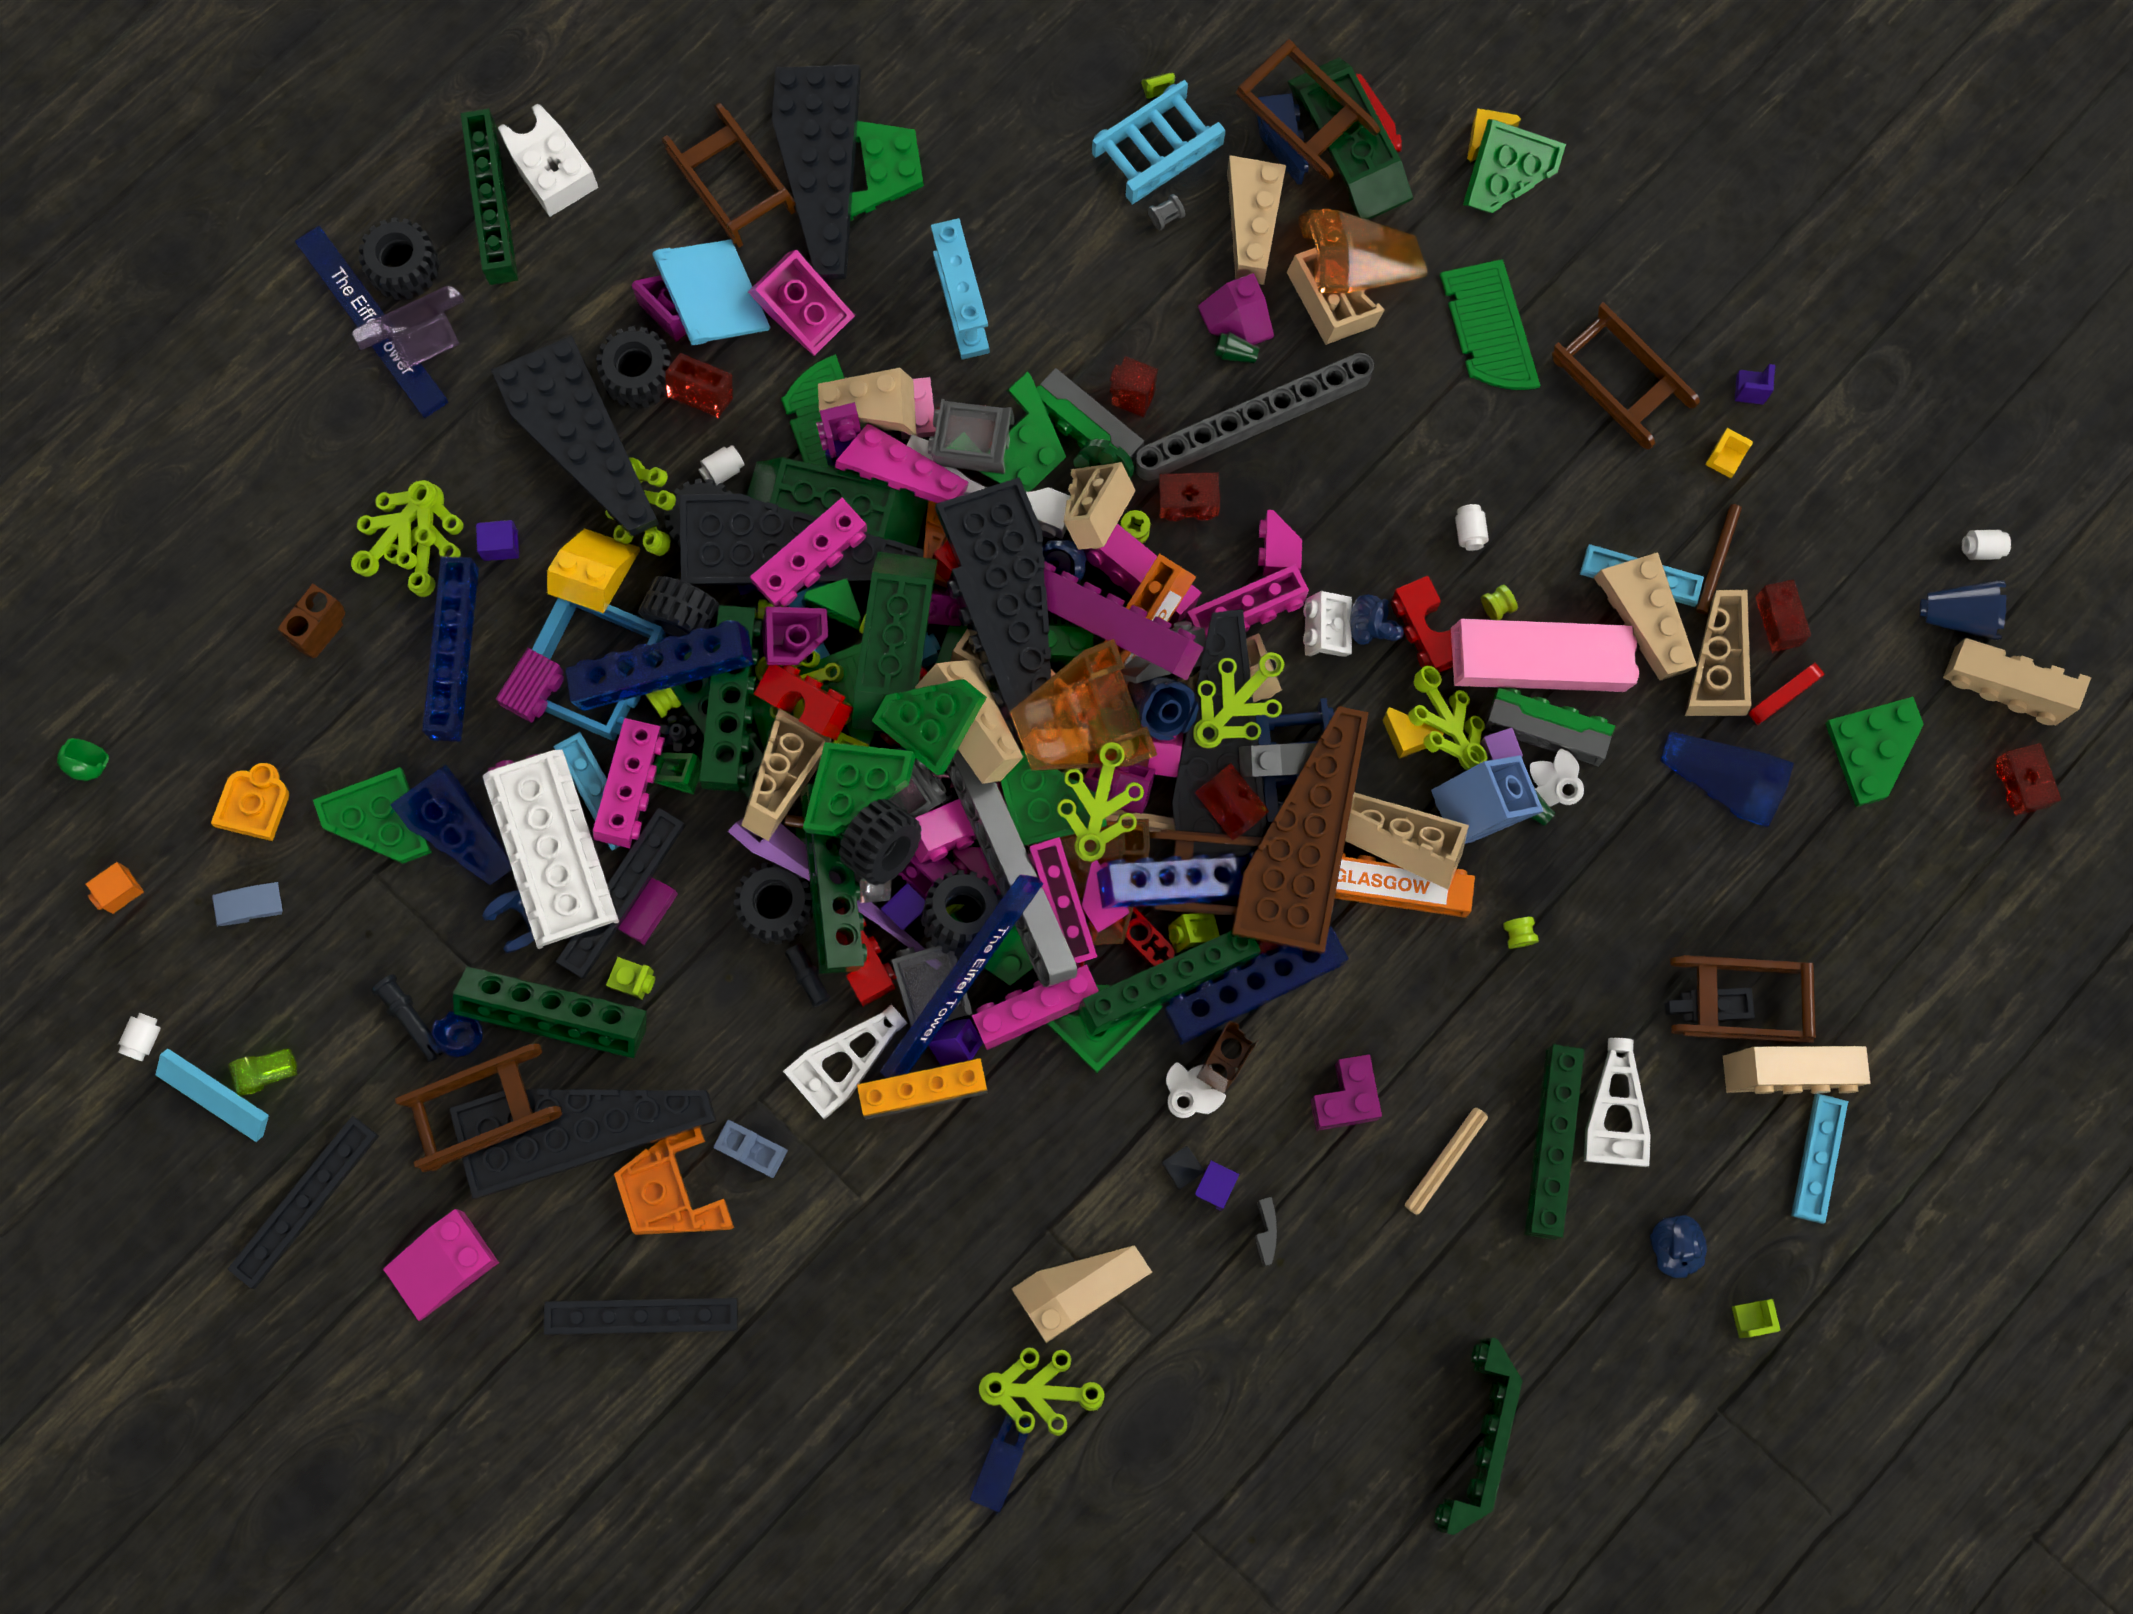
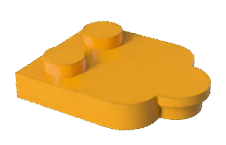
M259 763L253 766L250 772L237 771L233 773L225 784L211 824L216 828L273 841L289 798V791L284 783L279 780L280 776L277 769L271 764Z

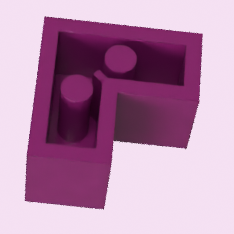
M1097 755L1083 781L1086 787L1095 793L1103 764ZM1105 756L1106 759L1110 761L1115 759L1109 756ZM1123 761L1114 769L1107 801L1122 793L1127 784L1136 782L1144 789L1143 797L1139 801H1131L1123 806L1121 810L1127 813L1142 814L1149 800L1156 770ZM1132 786L1128 791L1129 796L1132 798L1137 797L1140 793L1139 788Z
M1370 1054L1339 1059L1335 1064L1340 1091L1315 1095L1310 1100L1316 1131L1377 1121L1382 1117Z

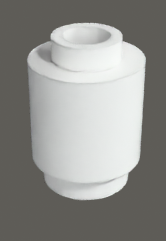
M731 445L728 448L722 447L701 460L702 468L698 470L706 483L707 479L714 480L717 486L719 483H723L739 473L740 468L745 466L737 450Z
M1470 504L1458 508V515L1455 517L1459 545L1466 547L1468 551L1483 548V544L1487 543L1489 538L1485 513L1481 511V506Z
M1971 530L1962 540V551L1969 560L2000 559L2002 556H2007L2011 549L2009 534L2003 533L2001 530Z
M139 1013L137 1018L131 1016L118 1043L121 1045L118 1053L143 1061L145 1055L150 1054L161 1028L156 1026L157 1019Z

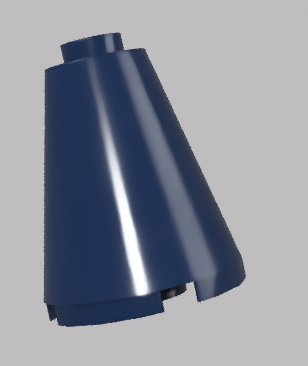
M1997 580L1927 593L1926 599L1920 600L1919 615L1920 617H1925V623L1991 640H2001L2002 635L1997 633V629H2004L2006 595H2000V587H2006L2005 581Z
M1157 677L1139 683H1128L1127 691L1144 730L1158 740L1175 739L1173 736L1181 732L1183 734L1186 733L1195 722L1199 709L1198 702L1195 699L1194 692L1186 684L1165 677Z

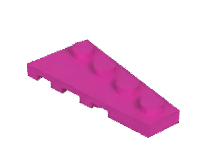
M869 423L840 455L835 464V468L845 471L846 468L859 472L860 477L871 480L872 477L888 482V486L897 490L905 488L914 491L915 496L935 503L959 497L968 487V481Z

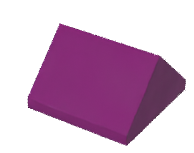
M662 276L636 280L632 283L631 286L638 304L676 342L686 334V331Z

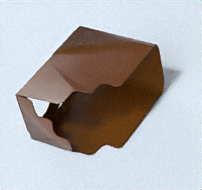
M312 583L277 630L295 649L308 657L316 658L343 626L341 621L346 612L344 606L337 599ZM318 592L323 593L327 598L325 608L319 612L310 611L314 606V597ZM308 622L307 631L303 635L297 636Z
M1229 1022L1196 1077L1224 1094L1237 1077L1259 1039L1253 1043L1245 1037V1033L1239 1030L1237 1023ZM1234 1038L1240 1042L1242 1052L1238 1058L1228 1059L1222 1054L1221 1044L1225 1039ZM1218 1063L1224 1066L1227 1071V1078L1212 1070L1209 1065Z

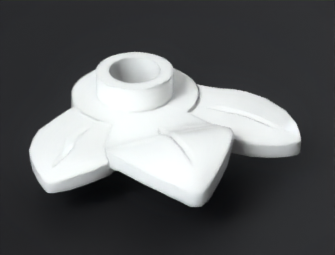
M1559 749L1554 763L1537 761L1530 764L1531 776L1538 785L1535 789L1549 807L1559 802L1565 805H1572L1582 798L1584 786L1578 778L1579 764L1575 757L1567 750ZM1566 784H1571L1575 788L1574 793L1570 796L1565 795L1562 791Z
M1176 1062L1167 1073L1166 1084L1170 1091L1168 1108L1176 1117L1188 1118L1195 1112L1209 1114L1218 1109L1224 1102L1225 1094L1216 1089H1211L1210 1085L1196 1077L1203 1065L1196 1066L1187 1072L1181 1064ZM1185 1097L1189 1101V1106L1181 1108L1178 1106L1177 1100Z

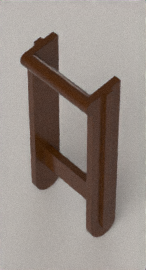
M1290 39L1283 43L1241 83L1235 92L1302 158L1328 180L1334 176V173L1319 156L1355 121H1358L1374 136L1381 131L1375 120ZM1287 56L1297 63L1343 107L1306 144L1251 92Z
M719 102L714 105V108L724 123V128L682 154L668 135L664 136L662 141L666 147V152L732 242L740 248L743 246V242L738 230L781 203L784 204L792 215L796 212L794 208L796 204L795 200L729 111ZM737 141L775 194L731 221L693 168Z
M1604 302L1599 305L1598 318L1564 348L1558 342L1554 346V351L1552 352L1554 363L1558 367H1562L1645 449H1651L1655 445V439L1641 422L1672 393L1689 408L1693 409L1700 403L1698 395ZM1604 327H1607L1660 380L1628 410L1573 357Z
M1174 830L1148 832V838L1175 840L1171 901L1143 899V905L1155 906L1157 910L1235 916L1237 906L1189 903L1194 842L1258 847L1263 837Z
M1690 955L1670 958L1671 966L1697 968L1698 1025H1672L1671 1033L1692 1037L1814 1043L1816 1030L1813 963ZM1717 969L1801 974L1803 1031L1718 1026Z
M529 1044L395 1098L396 1104L411 1107L425 1153L424 1158L414 1161L415 1168H420L421 1172L440 1169L444 1164L559 1118L562 1115L559 1106L548 1107L532 1113L518 1068V1064L539 1056L542 1053L541 1045ZM499 1073L513 1122L437 1151L423 1103Z

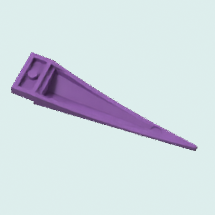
M743 818L737 821L728 831L751 852L810 881L806 845L781 823L769 841L742 827ZM829 871L830 880L840 884V876L836 872ZM860 893V899L857 901L860 913L881 926L908 948L914 947L915 952L925 950V948L904 930H901L887 915ZM936 958L925 961L936 970L942 965Z

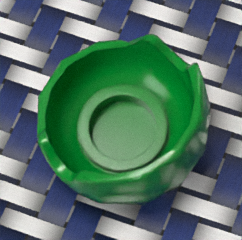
M75 738L68 739L57 755V763L60 769L69 777L82 781L98 778L109 761V755L102 748L91 742Z

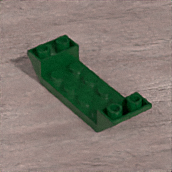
M1340 57L1319 66L1327 76L1375 120L1381 130L1374 136L1358 121H1355L1327 148L1349 190V202L1360 223H1364L1413 200L1402 161L1352 66ZM1307 73L1288 81V85L1299 106L1305 105L1318 131L1343 108Z
M783 457L756 462L747 494L752 499L778 505V507L794 512L799 511L818 518L839 499L843 498L867 524V533L913 547H917L928 506V500L915 496L914 492L905 488H900V490L888 486V482L876 478L868 480L860 477L859 474Z
M877 552L871 577L855 685L852 729L886 733L872 721L885 696L916 689L915 686L920 680L938 559Z
M1496 1338L1481 1339L1480 1345H1474L1471 1362L1475 1363L1474 1371L1497 1377L1498 1382L1492 1383L1489 1392V1401L1493 1403L1490 1415L1486 1414L1482 1423L1481 1433L1485 1434L1483 1447L1478 1446L1475 1454L1474 1465L1478 1466L1476 1478L1470 1479L1467 1489V1498H1471L1470 1504L1444 1498L1443 1504L1437 1505L1434 1516V1523L1438 1524L1437 1531L1451 1535L1458 1533L1491 1513L1495 1505L1523 1381L1501 1343Z

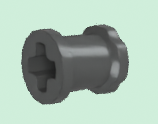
M1171 194L1168 196L1167 201L1156 207L1150 206L1148 208V215L1154 226L1160 231L1164 229L1165 224L1177 217L1179 219L1185 217V210L1179 198L1175 194Z

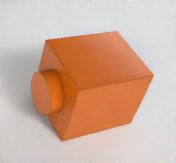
M118 862L86 883L91 891L88 897L94 906L99 910L103 908L112 914L144 893L129 869Z

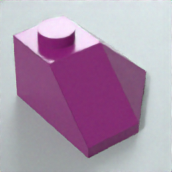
M1254 273L1226 283L1198 305L1199 312L1211 334L1219 336L1221 332L1225 334L1231 332L1252 345L1274 337L1266 300Z
M766 607L762 621V639L767 665H799L828 637L826 608Z

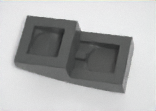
M1272 1197L1257 1202L1265 1232L1255 1235L1254 1239L1263 1267L1272 1264L1276 1248L1277 1226Z

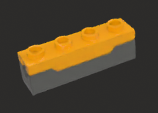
M981 1058L857 1084L865 1120L988 1094Z

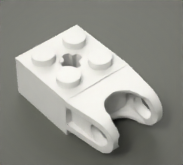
M536 104L531 108L537 118V123L529 133H515L504 124L499 126L498 129L520 175L549 217L597 189L598 185L593 171L562 127L542 106Z

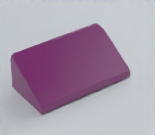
M651 878L618 929L645 945L678 893L670 886Z

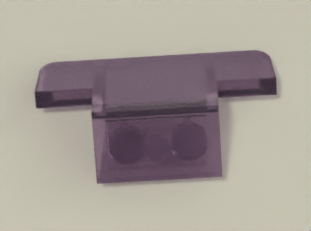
M446 286L356 328L352 335L361 350L387 338L392 342L404 368L409 369L459 345L443 311L464 302L461 293L454 287Z

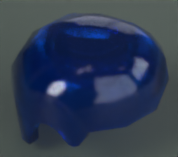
M449 1011L442 1020L436 1019L434 1021L432 1036L439 1050L450 1057H463L472 1053L481 1044L483 1028L479 1020L456 1015L453 1011Z

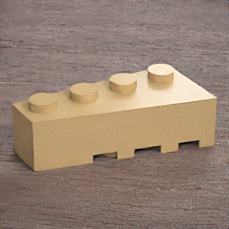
M964 660L936 663L915 688L965 679L987 697L958 750L982 784L1001 781L1023 756L975 661Z
M778 709L741 826L769 841L800 795V792L819 767L824 743H831L832 739L817 733L799 722V719Z

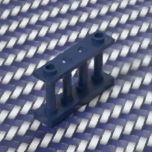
M1322 698L1317 706L1318 712L1284 714L1275 718H1269L1266 715H1255V721L1261 727L1258 745L1276 744V742H1271L1270 731H1274V727L1319 724L1322 735L1334 714L1333 708H1328L1327 698ZM1318 741L1299 742V743H1317ZM1299 774L1262 776L1268 829L1283 804V800H1278L1276 789H1281V786L1293 785Z

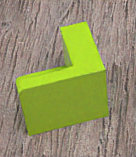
M1773 1299L1732 1306L1739 1338L1781 1331Z

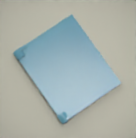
M732 240L674 249L664 248L652 253L692 345L768 331L770 329L762 307L748 293L752 285Z

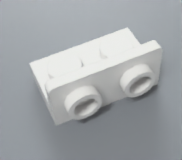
M1320 591L1306 599L1303 608L1305 616V633L1303 636L1305 655L1313 656L1321 652L1346 657L1352 654V633L1350 628L1352 597Z

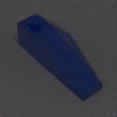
M1675 732L1668 733L1660 761L1689 782L1693 781L1708 792L1707 795L1712 799H1717L1730 808V812L1737 817L1765 827L1770 825L1786 792L1794 763L1766 753Z
M447 765L437 770L390 804L409 830L428 840L435 848L441 852L444 851L457 860L460 865L489 885L512 870L507 852Z

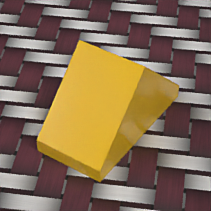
M1477 108L1472 124L1467 159L1470 162L1476 160L1488 119H1494L1518 128L1521 120L1520 117L1515 114Z
M1390 707L1383 718V723L1399 759L1426 749L1424 738L1432 731L1444 734L1426 723L1416 726L1411 723L1407 714Z

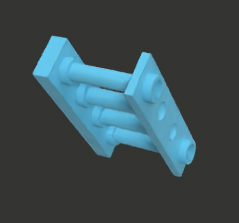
M1185 80L1177 85H1170L1164 90L1162 95L1109 130L1104 129L1100 131L1093 139L1092 155L1096 158L1107 152L1127 177L1126 197L1131 204L1136 203L1224 144L1225 129L1219 122L1211 127L1205 126L1186 103L1188 83ZM1174 106L1197 133L1196 137L1189 142L1182 141L1162 116L1163 113ZM1151 121L1174 148V151L1166 157H1160L1139 131V129ZM1128 136L1151 163V166L1142 173L1134 169L1116 146V144Z
M960 219L932 224L931 230L937 251H933L934 260L961 360L988 354L990 350L984 327H988V321Z

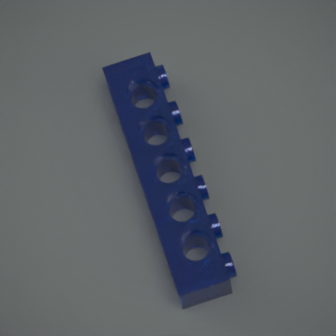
M441 556L422 729L430 740L461 741L479 574V569L472 558Z
M730 620L721 622L714 628L692 630L690 634L685 636L666 637L656 644L637 645L633 647V650L627 652H611L606 654L605 658L594 661L582 660L576 666L566 668L571 703L582 711L744 668L754 665L748 630L738 621ZM721 643L720 648L712 653L713 648ZM692 651L691 656L687 660H684L685 655L688 652ZM663 659L662 664L655 668L657 662ZM635 667L632 674L627 676L628 671ZM606 675L605 680L599 684L601 677Z
M1255 852L1248 853L1245 857L1237 858L1235 853H1228L1218 856V859H1209V855H1197L1191 857L1190 860H1182L1181 856L1168 857L1163 859V862H1154L1153 858L1138 859L1135 863H1126L1125 859L1109 861L1106 867L1096 872L1102 909L1238 900L1242 881L1241 871L1244 873ZM1214 873L1219 877V882L1215 879ZM1186 874L1191 877L1192 884L1187 880ZM1158 875L1163 878L1165 886L1160 883ZM1130 877L1136 881L1137 887L1131 883Z
M1332 926L1329 927L1325 952L1323 954L1316 952L1318 960L1314 963H1308L1303 959V949L1280 945L1278 947L1280 952L1272 956H1268L1267 953L1261 954L1251 960V966L1241 970L1240 966H1237L1223 974L1225 979L1216 983H1213L1212 980L1206 981L1196 987V993L1186 997L1185 993H1182L1168 1001L1169 1006L1165 1008V1014L1180 1044L1189 1042L1345 965L1349 958ZM1280 962L1287 964L1290 968V974L1288 976L1278 975L1275 972L1274 965ZM1250 976L1259 977L1263 982V987L1259 990L1251 989L1247 985V978ZM1229 989L1235 994L1236 1000L1230 1004L1224 1003L1219 997V992ZM1195 1003H1203L1208 1008V1014L1204 1017H1197L1192 1013L1191 1006Z

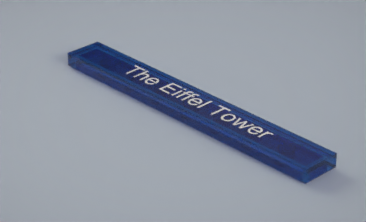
M317 226L297 239L295 242L421 415L426 418L449 403L321 227Z
M1022 874L1017 877L881 1069V1073L886 1078L908 1074L1043 886L1044 883L1038 877Z

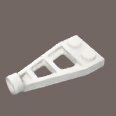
M891 1004L886 1010L875 1017L807 1050L783 1072L825 1120L850 1098L857 1088V1084H860L894 1034L902 1029L907 1022ZM886 1018L893 1025L889 1028L884 1025ZM865 1032L871 1033L876 1039V1044L865 1057L860 1058L850 1048V1042ZM837 1052L848 1054L853 1063L852 1069L841 1082H834L822 1068L823 1060Z
M1608 1038L1607 1059L1585 1129L1584 1162L1648 1167L1650 1159V1130L1633 1053V1040L1627 1038ZM1616 1053L1625 1054V1057L1620 1058ZM1614 1074H1625L1628 1077L1630 1093L1628 1098L1610 1096V1083ZM1623 1105L1629 1110L1632 1129L1628 1133L1606 1130L1604 1120L1610 1106Z

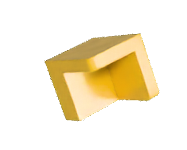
M1727 428L1705 465L1732 478L1745 454L1752 446L1753 441Z

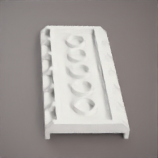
M552 750L488 771L482 775L537 948L541 949L545 945L613 922L618 923L619 919L563 750Z

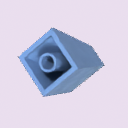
M1521 755L1484 761L1431 790L1436 807L1440 811L1442 818L1469 825L1465 844L1474 842L1544 812Z

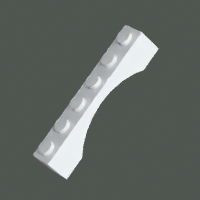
M911 435L907 446L933 461L932 455L928 454L929 441ZM944 467L968 481L967 490L963 494L987 488L970 480L956 468ZM1049 487L1026 492L1042 529V535L1051 539L1055 537L1062 539L1067 529L1063 521L1066 502L1070 499V496Z

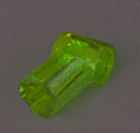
M289 1048L258 1058L251 1056L237 1059L228 1064L235 1092L238 1095L255 1093L264 1089L266 1084L297 1075L296 1060Z

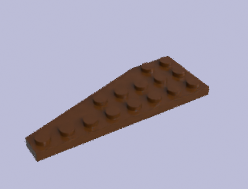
M1338 706L1242 875L1232 935L1322 954L1325 952L1369 712Z

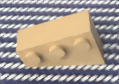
M1321 246L1296 254L1287 274L1325 345L1375 327L1385 309L1379 303L1375 305L1364 294L1365 290L1359 284L1356 286L1345 275L1346 271Z
M901 368L818 384L819 412L820 410L855 402L860 427L864 428L869 423L883 431L892 432L894 430L917 435L913 379Z
M1122 462L1071 469L1073 482L1068 488L1071 496L1066 502L1063 522L1078 550L1104 547L1136 490Z

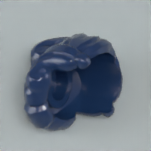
M1050 540L1042 546L1045 562L1055 566V561L1059 562V566H1055L1056 570L1054 573L1061 575L1062 571L1068 572L1079 578L1078 582H1080L1084 576L1085 562L1087 561L1083 549L1078 550L1076 544L1068 540Z
M1368 594L1362 595L1355 600L1350 615V628L1355 642L1364 645L1369 644L1373 638L1398 641L1403 637V627L1393 620H1387L1389 613L1387 606L1389 602L1387 599L1381 600L1377 596Z
M1683 1215L1664 1218L1657 1223L1653 1229V1234L1650 1235V1241L1657 1256V1268L1662 1273L1672 1278H1685L1688 1274H1693L1704 1266L1707 1243L1697 1221L1690 1216Z

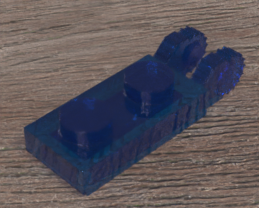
M1007 1414L997 1439L994 1438L970 1498L971 1501L999 1513L1024 1452L1022 1448L1028 1436V1433L1019 1432L1016 1446L1004 1442L1006 1434L1010 1431L1013 1423L1012 1418ZM1025 1422L1022 1427L1026 1428L1031 1424Z

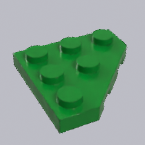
M1488 119L1463 205L1487 213L1497 211L1503 204L1526 193L1543 179L1550 178L1558 173L1566 144L1494 119Z
M965 679L949 681L943 684L886 695L872 721L907 751H913L916 758L934 774L943 775L987 697Z
M1914 697L1834 718L1825 723L1856 807L1884 800L1889 796L1924 725Z
M825 742L803 829L806 833L837 836L847 829L854 817L864 807H867L874 801L877 802L879 799H890L903 790L910 783L916 758L913 751Z
M1020 751L1023 758L1001 780L1007 809L1023 845L1027 846L1075 834L1066 818L1060 816L1057 812V804L1062 799H1070L1075 803V813L1084 826L1088 828L1090 815L1073 788L1065 783L1064 773L1029 751ZM1068 776V781L1071 784L1077 783L1076 780ZM1088 788L1093 798H1095L1096 793ZM1064 803L1061 806L1063 814H1069L1072 811L1070 803ZM1106 818L1103 819L1101 828L1108 826Z
M400 767L313 800L321 826L328 832L402 864L432 853L404 771Z
M1096 985L1099 991L1110 987L1109 985ZM1159 1005L1092 1037L1078 1010L1046 1024L1086 1064L1098 1073L1163 1006Z

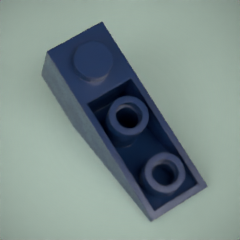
M1292 93L1258 97L1268 109L1304 142L1303 130H1298L1297 122L1300 121L1299 105L1294 104ZM1256 114L1260 138L1282 165H1286V171L1294 181L1301 185L1304 173H1308V162Z

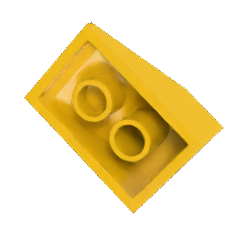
M584 528L559 550L547 570L548 594L604 613L640 552V547L620 543L614 538Z

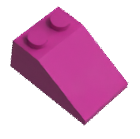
M797 250L788 252L748 291L763 310L813 356L855 317L852 311Z
M454 1209L428 1228L383 1270L417 1320L421 1321L499 1262L465 1212Z

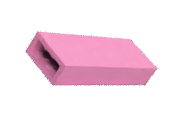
M1460 619L1451 627L1454 686L1625 692L1636 685L1639 678V668L1635 664L1637 640L1633 636V626Z

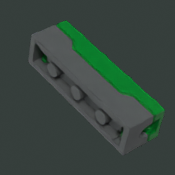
M1057 368L1037 387L1048 416L1055 422L1056 428L1065 436L1071 435L1077 440V444L1081 449L1088 441L1104 439L1110 441L1109 446L1118 449L1120 446L1124 449L1132 462L1136 460L1139 449L1144 447V440Z
M1498 688L1489 709L1485 729L1497 733L1513 728L1517 740L1556 753L1562 748L1570 752L1575 759L1599 767L1606 758L1615 725L1609 724L1605 718L1599 716L1587 717L1581 715L1577 709L1562 706L1560 708L1551 705L1547 699L1542 697L1529 698L1523 696L1519 690L1514 688Z

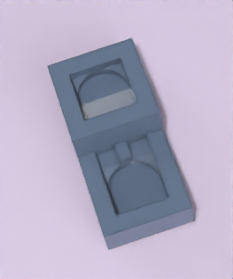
M278 882L255 885L212 895L217 927L247 923L253 918L282 915L283 912Z
M727 1120L713 1147L771 1178H774L788 1151L784 1147L730 1120Z

